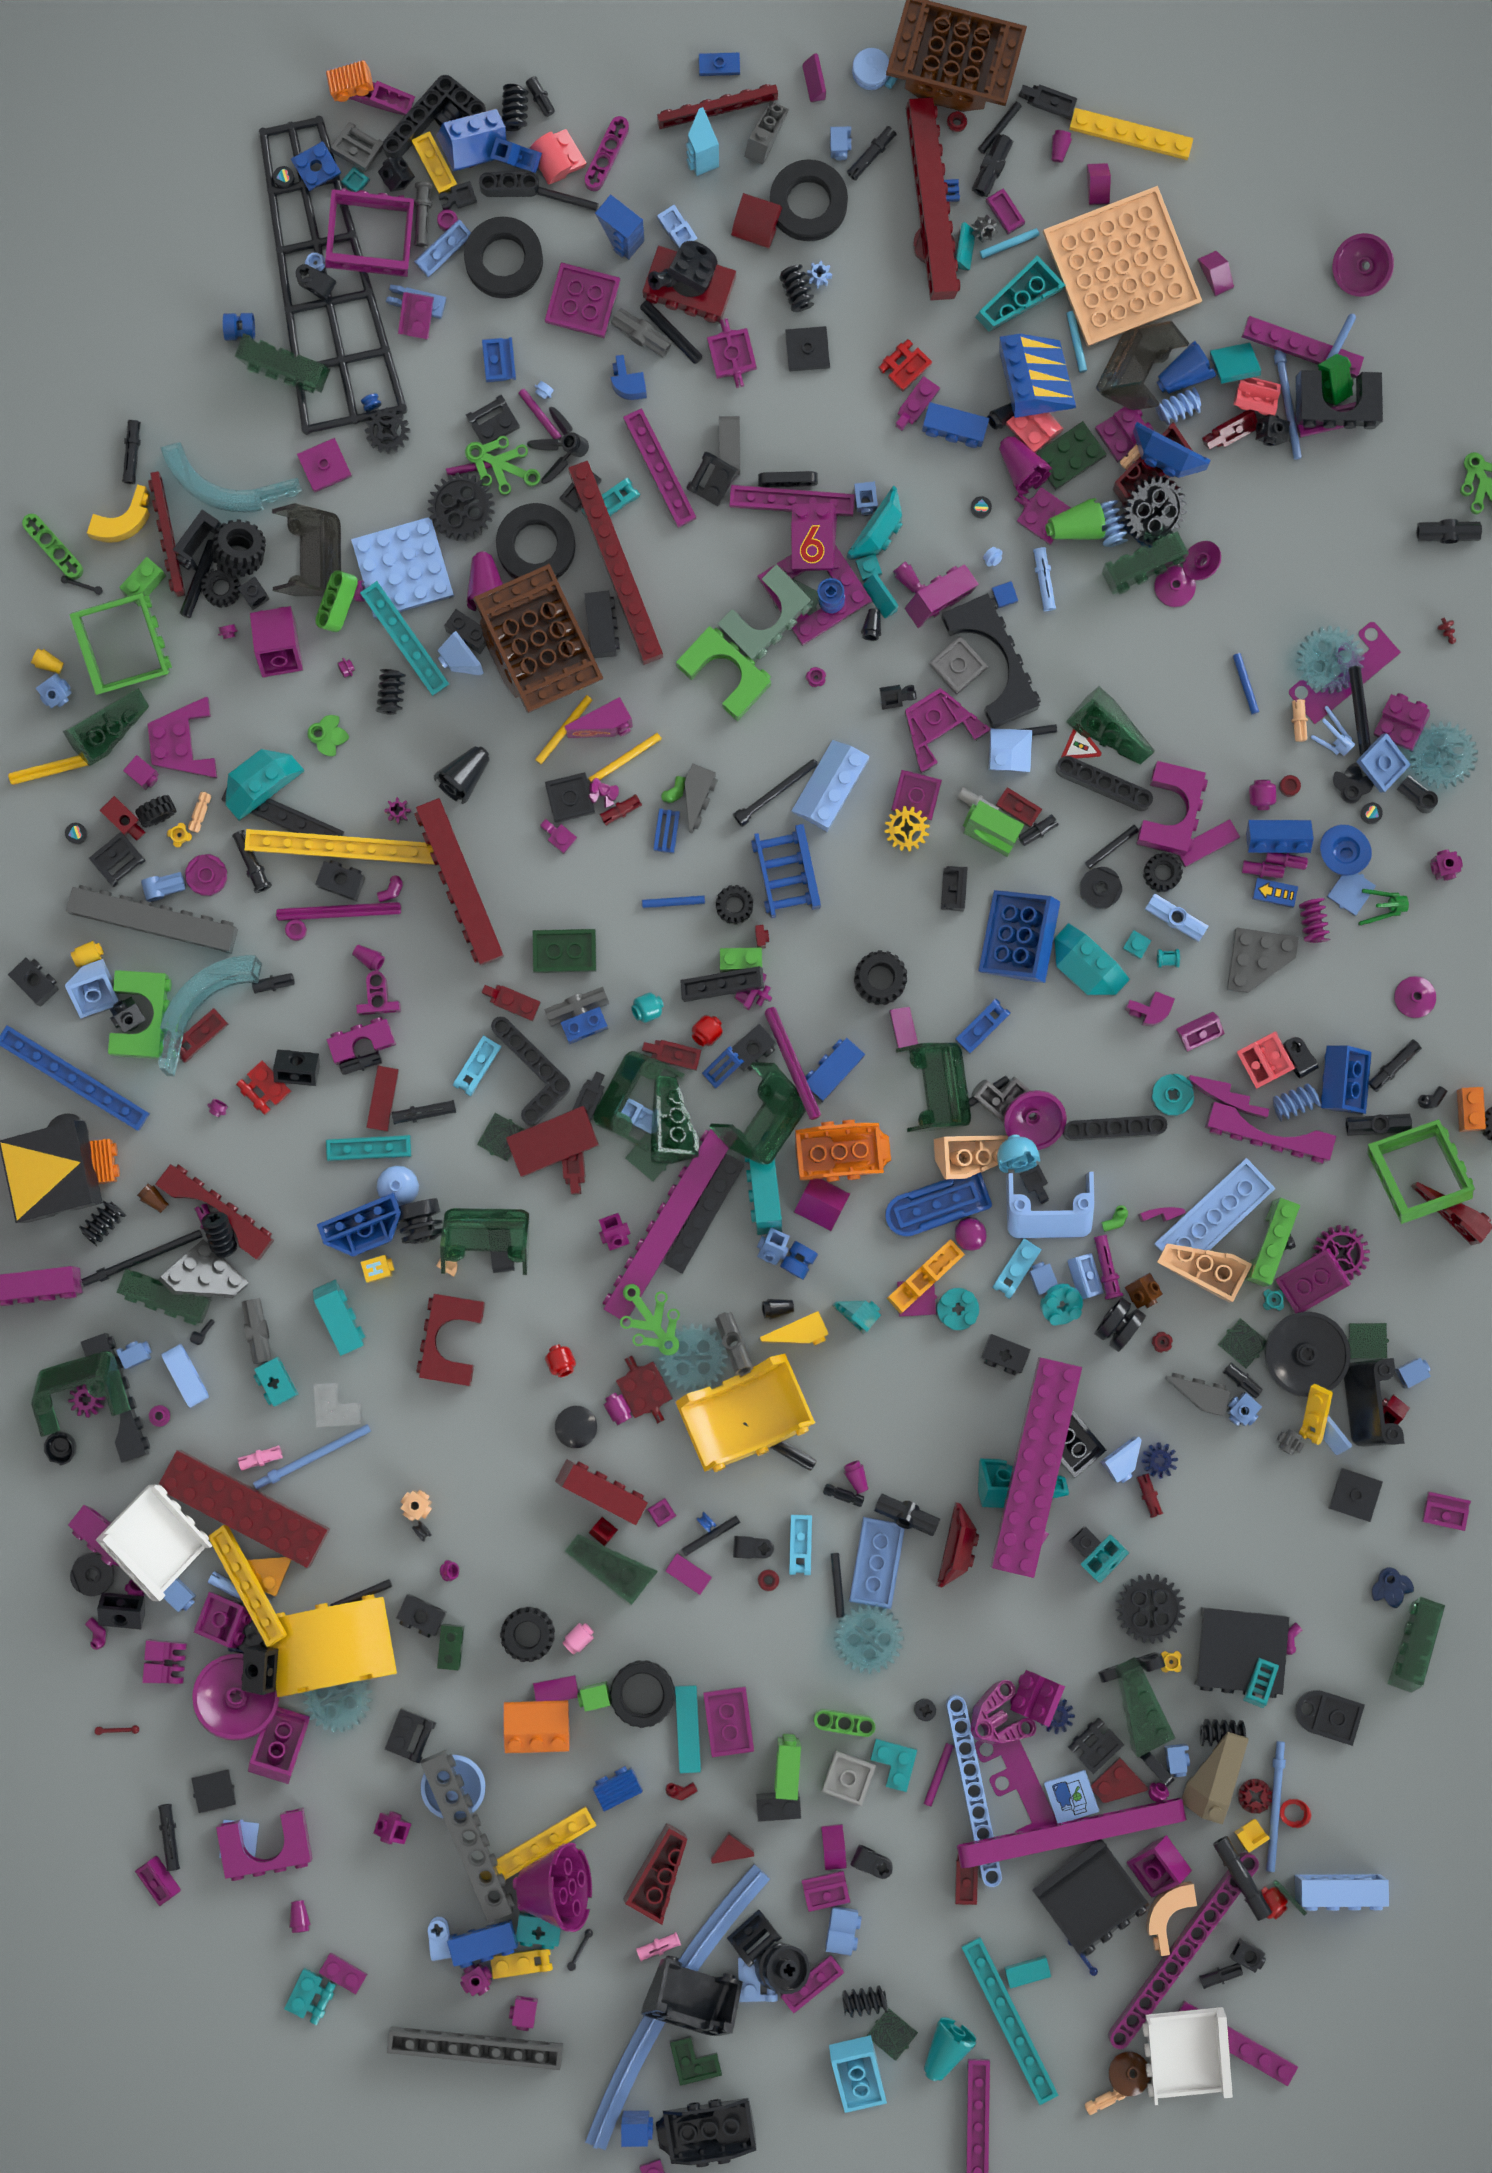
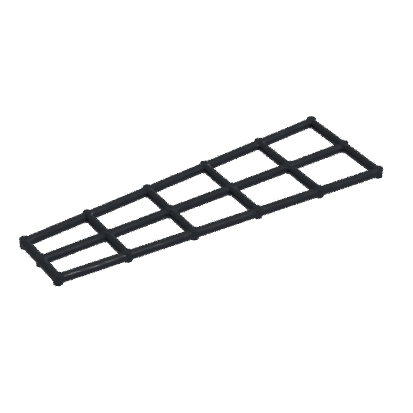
M322 116L259 129L301 427L305 435L372 420L371 414L378 415L377 410L361 414L357 413L347 364L384 356L398 405L389 407V412L392 413L396 409L397 414L407 413V406L368 272H359L364 287L362 291L334 297L330 293L326 301L319 299L292 305L285 254L314 249V253L323 255L322 246H327V237H319L310 191L298 171L299 182L293 183L289 188L275 187L268 136L288 132L293 156L295 157L301 153L296 130L317 126L321 142H324L335 161L334 155L330 150L331 144ZM340 175L322 184L333 183L335 190H342L343 188ZM301 190L312 240L284 246L277 195ZM339 204L347 233L334 235V244L350 241L354 255L363 256L349 206ZM326 268L320 271L322 273L327 274ZM367 298L381 348L345 355L334 305ZM326 307L337 357L301 365L294 313ZM339 365L350 416L309 424L302 373Z

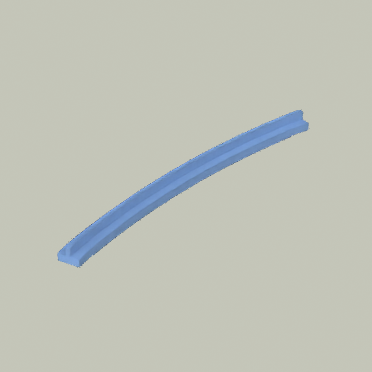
M755 1864L732 1888L690 1942L678 1961L682 1963V1967L698 1971L730 1926L768 1883L770 1878ZM643 2016L611 2078L585 2143L593 2145V2148L606 2150L628 2094L665 2022Z

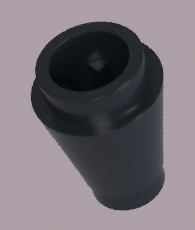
M1011 402L990 411L987 418H989L988 423L993 429H1002L1006 422L1014 416Z
M874 608L868 610L861 630L863 639L877 641L879 636H881L880 610Z
M767 1299V1301H762L764 1318L771 1320L794 1312L793 1300Z

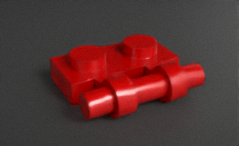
M909 339L903 344L900 343L896 347V351L890 356H886L883 359V363L878 367L882 373L888 369L893 371L889 374L888 378L902 392L932 364V361L919 348H916L913 352L908 350L913 345ZM901 356H904L906 359L898 365L896 361Z
M263 1060L247 1074L252 1080L249 1084H246L243 1079L236 1084L241 1089L240 1093L244 1097L247 1096L254 1103V1108L260 1110L264 1115L271 1110L266 1105L268 1101L271 1100L277 1105L291 1092L284 1083L274 1082L273 1071ZM257 1086L265 1094L261 1098L253 1091Z

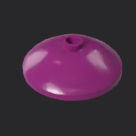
M1368 233L1356 234L1347 238L1338 247L1333 258L1332 269L1335 281L1343 291L1353 296L1366 297L1376 294L1387 285L1393 273L1394 257L1389 245L1382 238ZM1366 262H1369L1370 267L1369 269L1365 270L1364 264Z
M1040 1090L1029 1091L1015 1098L1008 1106L1004 1116V1129L1008 1137L1012 1135L1026 1137L1035 1143L1038 1150L1054 1144L1063 1134L1067 1121L1066 1111L1061 1101L1053 1094ZM1031 1113H1035L1033 1117H1029Z

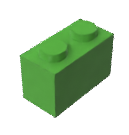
M146 557L119 588L126 596L143 591L145 596L153 592L166 575L160 567ZM139 600L134 601L137 606H140Z
M720 948V973L758 966L762 967V948Z
M607 1681L584 1686L577 1695L579 1706L584 1707L585 1712L611 1705Z

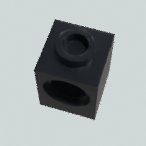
M256 577L238 587L252 610L270 599Z
M1084 1526L1069 1540L1083 1557H1087L1101 1543Z
M1239 1938L1230 1955L1233 1961L1256 1973L1257 1969L1260 1970L1266 1961L1265 1953L1261 1949ZM1253 1951L1255 1954L1254 1959L1249 1962L1245 1961V1954Z

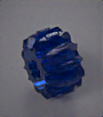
M1161 1442L1156 1443V1449L1153 1445H1149L1151 1453L1143 1451V1454L1148 1456V1459L1141 1460L1142 1463L1149 1464L1144 1468V1471L1152 1469L1151 1477H1154L1158 1471L1160 1479L1163 1478V1471L1167 1476H1170L1171 1472L1168 1468L1173 1470L1177 1468L1171 1464L1172 1461H1178V1458H1171V1455L1175 1454L1176 1451L1173 1449L1167 1452L1169 1444H1165L1162 1449ZM1159 1454L1161 1458L1165 1459L1164 1463H1161L1162 1466H1159V1463H1155V1458H1158L1157 1455Z
M1063 1699L1056 1709L1058 1713L1061 1711L1060 1719L1056 1720L1054 1718L1050 1726L1046 1727L1047 1732H1050L1053 1726L1055 1734L1059 1733V1727H1061L1063 1732H1066L1067 1729L1064 1725H1073L1068 1718H1075V1714L1067 1713L1073 1707L1072 1705L1065 1707L1067 1704L1066 1699Z

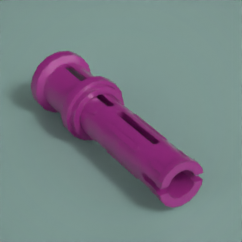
M1107 1235L1094 1237L1103 1274L1100 1280L1101 1283H1104L1105 1300L1122 1297L1124 1295L1120 1291L1118 1282L1120 1277L1117 1273L1115 1274Z

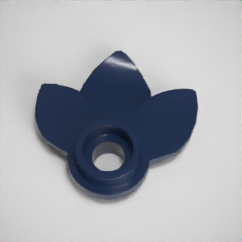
M1392 1567L1382 1569L1379 1574V1581L1372 1587L1373 1600L1379 1601L1384 1598L1388 1605L1393 1608H1398L1402 1604L1404 1594L1414 1592L1412 1581L1406 1575H1400ZM1393 1576V1579L1388 1582L1387 1578Z

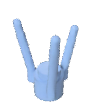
M1325 706L1328 715L1342 734L1340 735L1326 719H1322L1326 727L1337 737L1333 742L1336 746L1334 747L1314 735L1311 736V739L1332 750L1336 755L1341 753L1344 756L1354 747L1355 743L1330 708Z

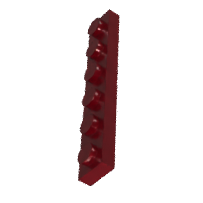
M765 84L760 86L759 89H745L739 94H725L719 99L703 100L700 104H686L681 106L680 109L663 110L660 114H657L659 130L694 121L699 108L702 107L707 117H712L778 100L776 84Z
M159 471L151 472L152 480H148L151 493L154 492L155 500H152L154 511L159 514V519L156 520L158 531L163 534V539L160 540L163 552L167 553L168 559H165L164 562L167 572L170 571L172 579L168 580L171 592L174 591L177 597L186 596L180 564L175 558L177 555L173 551L176 545L162 476Z

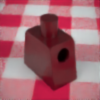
M115 796L99 810L125 836L129 833L138 841L146 833L138 825L139 819ZM124 817L130 820L128 825H124L121 822Z

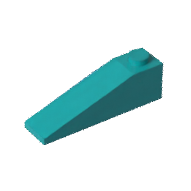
M866 1300L836 1301L832 1305L862 1334L866 1333L881 1316L879 1313L880 1308L873 1301H870V1303Z
M980 1458L978 1494L982 1507L1004 1508L1013 1466L1008 1465L1007 1461ZM1057 1476L1053 1498L1069 1495L1065 1477Z

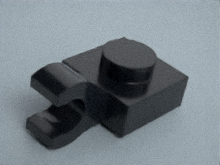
M900 685L879 688L882 710L903 707L902 701L917 699L914 685L905 686L902 690Z
M1039 1164L1019 1174L1028 1193L1035 1191L1041 1204L1049 1201L1048 1195L1043 1188L1048 1182Z

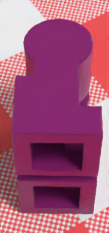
M152 1639L146 1640L144 1660L152 1662L144 1663L142 1683L182 1684L184 1677L174 1676L172 1672L184 1671L185 1666H179L178 1664L165 1665V1660H172V1662L184 1661L186 1656L176 1655L174 1650H186L187 1644Z

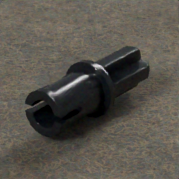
M536 76L529 78L525 84L533 95V101L537 102L544 116H551L555 109L547 97L548 92L543 90Z
M1051 814L1038 824L1034 823L1033 827L1019 835L1020 843L1026 846L1039 837L1043 838L1045 833L1059 826L1056 818Z
M292 973L274 977L270 975L269 978L252 980L255 994L269 990L276 991L278 988L295 984Z
M379 1051L361 1057L358 1055V1058L340 1063L339 1067L341 1073L346 1075L361 1069L365 1071L364 1068L382 1064Z
M1232 1362L1223 1371L1224 1374L1237 1383V1387H1242L1252 1397L1257 1398L1261 1394L1263 1389L1248 1377V1373H1243Z
M1235 1963L1221 1969L1217 1967V1970L1199 1975L1203 1989L1219 1983L1225 1984L1224 1981L1242 1976L1243 1971L1240 1964Z

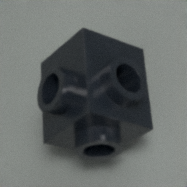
M403 157L387 158L378 171L390 192L404 190L415 178Z
M1271 414L1259 419L1255 428V440L1263 442L1266 446H1276L1288 442L1290 421L1280 419L1278 415Z
M132 996L126 1000L116 1002L110 1009L113 1014L110 1017L116 1029L121 1027L124 1033L136 1029L141 1022L146 1020Z

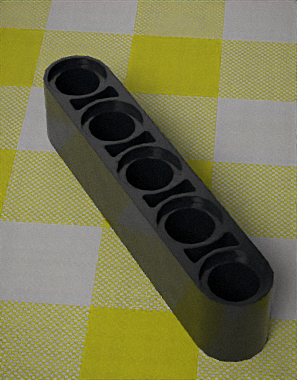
M1063 756L1056 765V773L1060 777L1135 810L1145 811L1153 802V795L1149 790L1071 756ZM1064 762L1069 763L1071 770H1062L1061 764ZM1080 772H1089L1090 779H1082L1080 776ZM1106 779L1110 786L1108 788L1101 787L1099 780ZM1121 787L1126 788L1129 793L1128 796H1121L1118 789ZM1138 796H1145L1148 803L1145 805L1140 804L1137 799Z
M1160 1115L1074 1120L1065 1125L1063 1136L1069 1141L1157 1136L1166 1131L1168 1124L1167 1120ZM1153 1120L1161 1122L1162 1129L1160 1131H1155L1152 1128ZM1136 1121L1141 1125L1140 1132L1132 1131V1122ZM1111 1123H1117L1120 1126L1119 1133L1114 1134L1110 1131ZM1091 1124L1099 1127L1098 1135H1092L1089 1132ZM1069 1126L1077 1127V1136L1069 1135L1067 1131Z

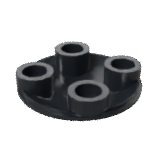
M570 1406L558 1415L555 1422V1432L560 1442L565 1446L582 1448L594 1439L597 1433V1421L593 1413L587 1408Z

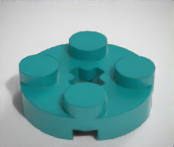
M1180 1074L1165 1075L1157 1080L1153 1086L1152 1102L1165 1115H1180L1186 1112L1194 1102L1193 1086L1186 1077ZM1177 1090L1176 1095L1178 1099L1170 1100L1168 1091Z
M1069 1284L1052 1286L1046 1291L1047 1295L1044 1299L1042 1297L1040 1301V1309L1044 1317L1052 1325L1067 1324L1074 1319L1080 1318L1082 1315L1083 1298L1075 1287H1070ZM1061 1301L1066 1303L1063 1307H1057Z
M950 1289L937 1302L936 1312L938 1319L951 1330L967 1329L977 1320L979 1303L974 1294L966 1289ZM956 1303L963 1307L961 1315H957L956 1312L952 1311V1308L956 1307Z

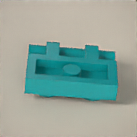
M304 1968L284 2009L301 2018H304L307 2011L313 2014L309 2022L317 2025L320 2018H323L325 2015V2007L328 2001L332 2000L334 1996L333 1991L336 1984L328 1981L326 1988L320 1986L323 1977ZM316 1993L321 1995L317 2006L311 2003Z

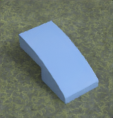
M672 205L656 216L678 248L686 241L698 239L675 205Z
M624 1096L615 1113L616 1116L651 1135H654L663 1116Z

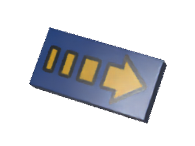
M1257 878L1252 899L1293 908L1295 906L1298 886Z

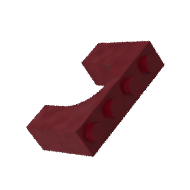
M658 245L649 273L653 271L659 273L664 269H668L677 251ZM716 265L708 289L703 294L695 297L683 296L673 287L663 286L659 290H652L648 284L647 276L643 288V298L652 304H657V302L664 304L670 310H682L685 314L692 317L696 315L704 317L710 323H720L736 280V270Z
M434 1294L433 1298H429L427 1310H431L430 1318H426L424 1324V1331H427L426 1340L422 1339L420 1352H423L422 1361L418 1360L416 1373H420L419 1378L471 1386L475 1365L452 1362L445 1359L438 1351L436 1338L440 1328L452 1320H464L482 1324L485 1302Z

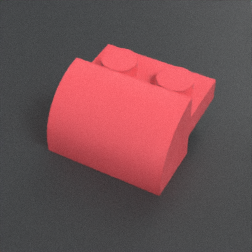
M566 129L555 134L552 131L546 133L529 148L542 153L538 168L548 185L565 179L569 173L582 169L587 164Z
M1254 377L1239 380L1233 405L1238 406L1242 410H1255L1266 416L1269 414L1275 415L1281 384Z
M1049 412L1017 418L1013 416L1006 422V425L1018 439L1035 453L1064 429Z
M1276 1031L1237 1051L1256 1089L1295 1069Z

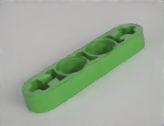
M36 514L26 515L23 518L22 525L28 534L69 579L76 580L80 578L83 574V567L39 516ZM30 520L36 521L35 524L40 529L38 533L28 523ZM50 534L51 542L42 544L40 540L42 535ZM63 549L65 556L62 559H56L54 557L55 551ZM67 561L73 567H76L77 572L75 574L70 572L69 567L65 564Z

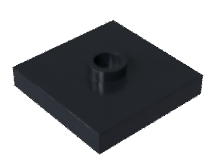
M826 326L785 329L789 372L830 368Z
M585 772L545 782L555 823L595 814L593 803L588 797L590 790Z
M1341 1468L1329 1509L1371 1522L1383 1481Z

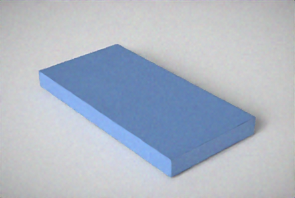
M863 1517L849 1602L891 1609L905 1530L895 1522Z

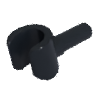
M210 1319L201 1333L193 1331L190 1341L196 1345L202 1344L207 1331L215 1321Z

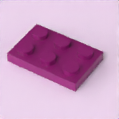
M1329 1248L1275 1279L1295 1313L1304 1312L1351 1285Z
M746 1686L703 1692L712 1757L754 1752Z

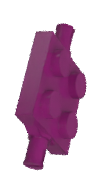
M724 318V320H720L722 332L718 335L707 337L716 378L734 377L736 388H739V382L740 387L744 386L742 374L757 370L748 329L730 330L728 318Z
M1042 487L1030 499L1018 494L1014 500L1023 505L1024 510L1017 523L1051 545L1055 539H1052L1046 533L1045 525L1048 523V519L1071 507Z

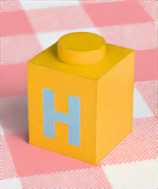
M386 1255L360 1262L366 1283L393 1276L392 1271L395 1270L392 1259H388Z

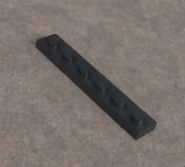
M726 1153L664 1262L665 1265L683 1274L745 1164Z

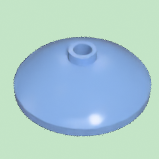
M452 1755L456 1763L454 1770L456 1774L461 1775L464 1781L462 1788L465 1795L469 1794L473 1806H471V1810L474 1813L482 1803L485 1795L484 1775L478 1765L471 1759L461 1755ZM446 1771L438 1773V1777L441 1780L445 1781L450 1778ZM424 1773L421 1780L422 1799L433 1814L443 1818ZM455 1791L446 1793L447 1798L450 1800L458 1798V1794ZM463 1811L455 1813V1817L458 1820L467 1817Z

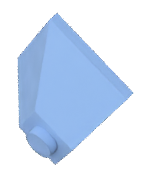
M456 631L437 650L440 655L437 659L444 668L448 666L453 672L482 675L484 673L480 662Z
M990 728L988 770L1030 772L1032 730Z
M103 959L82 966L65 984V988L80 1019L112 1008L119 1001L117 993L113 991L114 984Z
M1132 1437L1100 1461L1115 1482L1121 1481L1124 1483L1132 1477L1131 1472L1135 1470L1141 1445L1140 1437Z

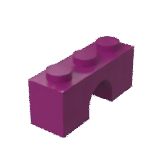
M379 1017L371 1020V1024L364 1027L362 1024L351 1027L349 1032L343 1033L338 1031L331 1034V1038L326 1040L334 1063L339 1065L342 1062L355 1059L354 1047L361 1039L371 1040L376 1051L396 1045L389 1021Z

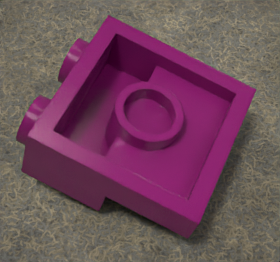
M1132 403L1121 408L1112 417L1095 427L1096 432L1117 463L1124 456L1127 457V453L1137 444L1133 434L1136 422L1154 430L1149 422L1145 423L1142 420L1143 413L1137 405L1133 406Z
M1397 693L1396 696L1391 694L1382 711L1383 715L1374 731V736L1379 738L1382 734L1387 733L1396 745L1413 751L1430 717V710L1427 709L1428 706L1423 702L1416 701V703H1412L1403 694Z
M209 1592L194 1633L226 1647L237 1648V1645H241L244 1640V1634L242 1633L244 1627L251 1622L252 1618L245 1605Z
M1025 1670V1673L1019 1677L1017 1693L1010 1700V1710L1049 1727L1065 1686Z

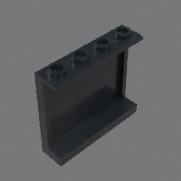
M1201 1607L1202 1628L1198 1673L1195 1685L1200 1686V1690L1213 1691V1688H1221L1223 1693L1234 1694V1690L1243 1691L1242 1694L1245 1695L1257 1660L1261 1658L1279 1665L1269 1697L1277 1698V1694L1283 1695L1290 1617ZM1263 1667L1260 1668L1261 1671L1266 1672L1268 1674H1271L1272 1672ZM1259 1675L1257 1677L1258 1679L1263 1680L1265 1682H1268L1269 1680ZM1255 1684L1254 1687L1265 1691V1687Z
M1102 1839L1095 1842L1032 1889L1080 1957L1093 1953L1096 1950L1094 1946L1101 1941L1103 1944L1113 1937L1112 1933L1118 1928L1120 1931L1130 1925L1131 1922L1129 1920L1135 1915L1140 1917L1148 1911L1147 1906L1150 1905Z

